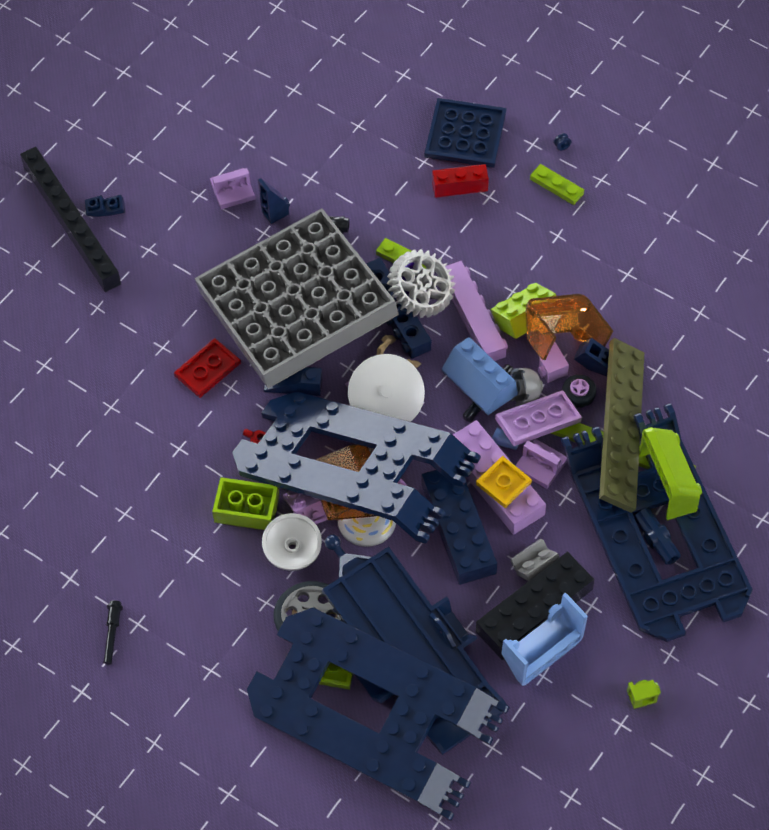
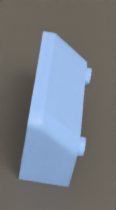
M567 593L562 595L561 604H555L549 609L548 619L518 642L517 640L505 639L503 641L501 654L522 686L528 684L574 648L584 636L588 616Z

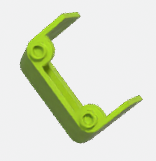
M650 427L642 432L639 455L640 457L651 455L669 497L666 519L670 520L697 512L702 489L700 484L696 483L679 445V435L674 433L673 430Z

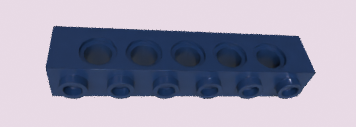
M377 258L366 263L388 291L392 287L387 284L390 280L387 277L390 272L382 259ZM400 303L397 304L399 315L386 323L388 326H392L395 338L397 340L400 339L404 353H408L411 359L431 351L432 340L417 316L413 317L412 311L407 314L406 308L400 310L402 305Z

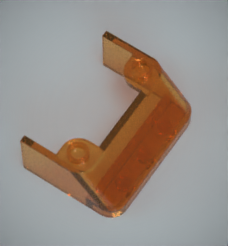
M582 294L533 298L526 305L527 340L542 360H546L557 338L555 336L557 333L570 332L580 342L593 338L604 347L613 333L612 328L592 302Z

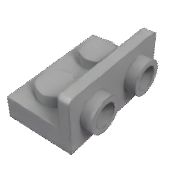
M539 539L511 558V563L518 576L530 581L560 557L558 553L547 548L543 539Z

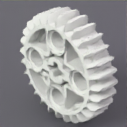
M414 249L401 255L393 263L387 276L390 279L387 284L392 286L388 291L394 293L392 297L397 299L396 305L400 303L402 305L400 310L406 308L407 314L412 311L413 317L418 314L420 318H423L425 315L427 318L437 315L450 304L453 298L452 294L455 292V289L452 287L456 283L451 282L454 276L449 275L452 269H446L447 263H441L442 257L436 259V253L430 256L429 250L423 253L422 249L418 252ZM409 263H414L413 269L405 267ZM404 290L409 291V296H407ZM430 298L438 300L434 304H428Z

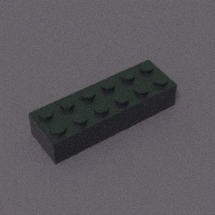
M567 551L477 620L476 633L503 660L504 657L501 653L505 639L517 640L519 642L548 619L549 609L555 604H561L564 593H567L577 603L593 590L595 579Z

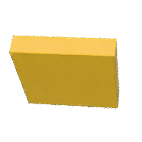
M504 456L497 460L476 480V485L504 508L512 503L532 483V479Z

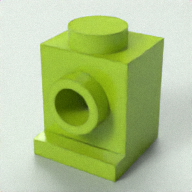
M641 680L633 685V682H629L627 687V693L633 709L657 703L658 696L661 693L658 683H654V680Z

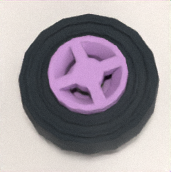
M576 374L570 376L565 380L562 390L574 407L588 406L594 401L596 396L594 381L585 375Z

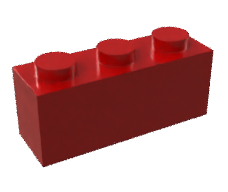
M486 164L432 171V185L435 198L488 191L489 178Z

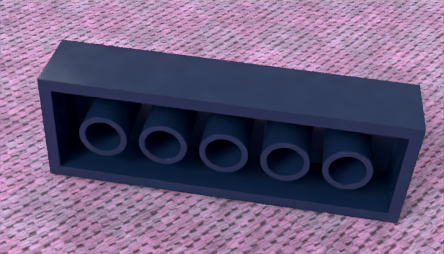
M437 470L421 474L422 488L427 500L435 507L442 508L445 511L444 517L437 519L439 521L437 528L458 584H465L497 574V561L467 483L465 482L462 487L453 485Z

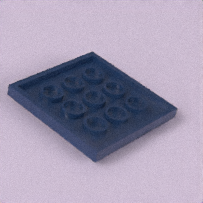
M437 98L424 157L471 165L486 164V167L495 168L507 108Z

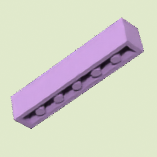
M462 261L447 265L446 269H452L449 275L454 276L451 282L456 283L452 287L455 289V292L452 294V301L472 340L494 361L505 358L506 349H508L507 342L504 338H501L499 326L492 321V313L489 309H486L483 296L477 292V284L471 280L468 267H465Z

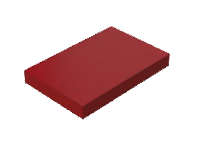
M214 338L174 372V376L201 398L239 366L241 360Z

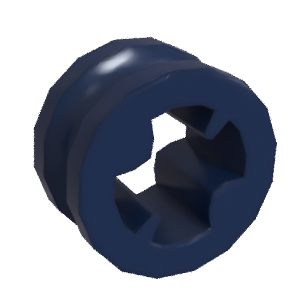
M566 133L559 134L554 139V144L560 151L567 149L572 143Z

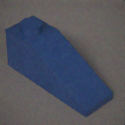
M262 178L258 179L261 211L270 224L289 215L290 203L288 199L283 197L279 191Z
M593 338L580 344L574 360L586 369L607 377L609 349Z
M305 367L270 388H267L265 385L264 392L290 394L297 391L308 395L321 396L322 368Z

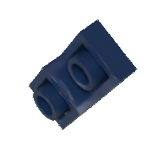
M100 195L86 199V215L102 217L125 213L124 198L122 195H117L104 199Z

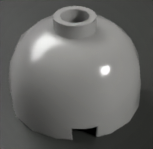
M530 368L513 369L510 375L513 374L512 378L516 381L518 395L511 399L516 401L515 405L520 406L539 399L543 390V382L539 375Z

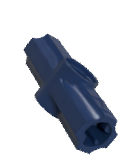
M645 508L635 515V520L645 533L648 545L652 549L655 548L666 565L675 563L681 558V554L671 541V536L666 526L660 525L650 509Z

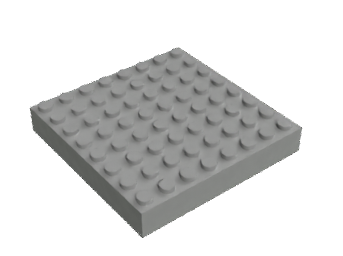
M322 208L194 278L199 292L267 388L274 386L399 315L393 297Z

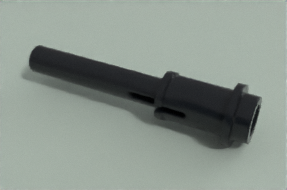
M116 600L110 601L107 605V609H109L106 622L108 633L104 664L107 665L112 664L116 627H119L120 611L123 610L122 603Z

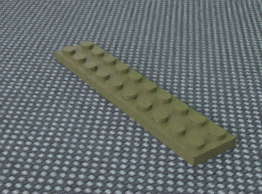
M613 338L609 342L599 499L632 513L636 510L640 447V435L634 415L641 414L645 352Z

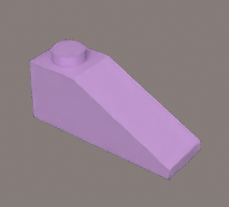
M542 323L539 331L538 372L549 383L567 376L569 364L545 323Z

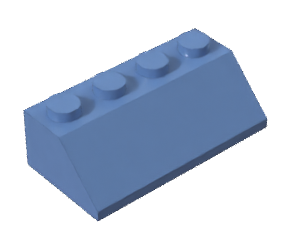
M470 337L453 348L442 367V372L487 415L518 395L516 381Z

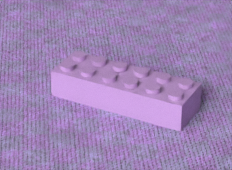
M477 420L453 434L470 451L480 454L481 459L478 463H473L475 468L467 479L513 535L545 515L546 503L531 485L506 508L476 485V480L502 456L509 460Z

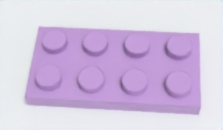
M562 390L497 413L495 419L512 445L517 446L580 423L582 417Z

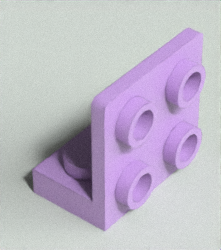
M293 491L283 494L284 500L293 513L304 515L315 524L336 516L333 503Z

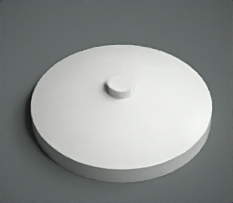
M380 354L366 359L355 369L349 381V404L360 409L411 422L418 415L424 402L425 390L420 373L408 360L397 355Z

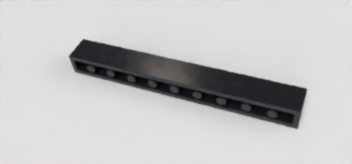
M35 146L21 153L23 167L104 292L121 285L118 270L38 148Z

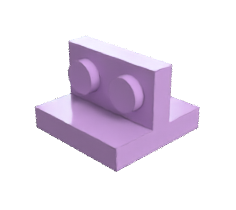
M247 168L210 178L221 209L255 200Z
M534 439L533 442L527 441L525 443L523 456L515 466L529 476L532 481L548 489L567 463V457L539 440Z

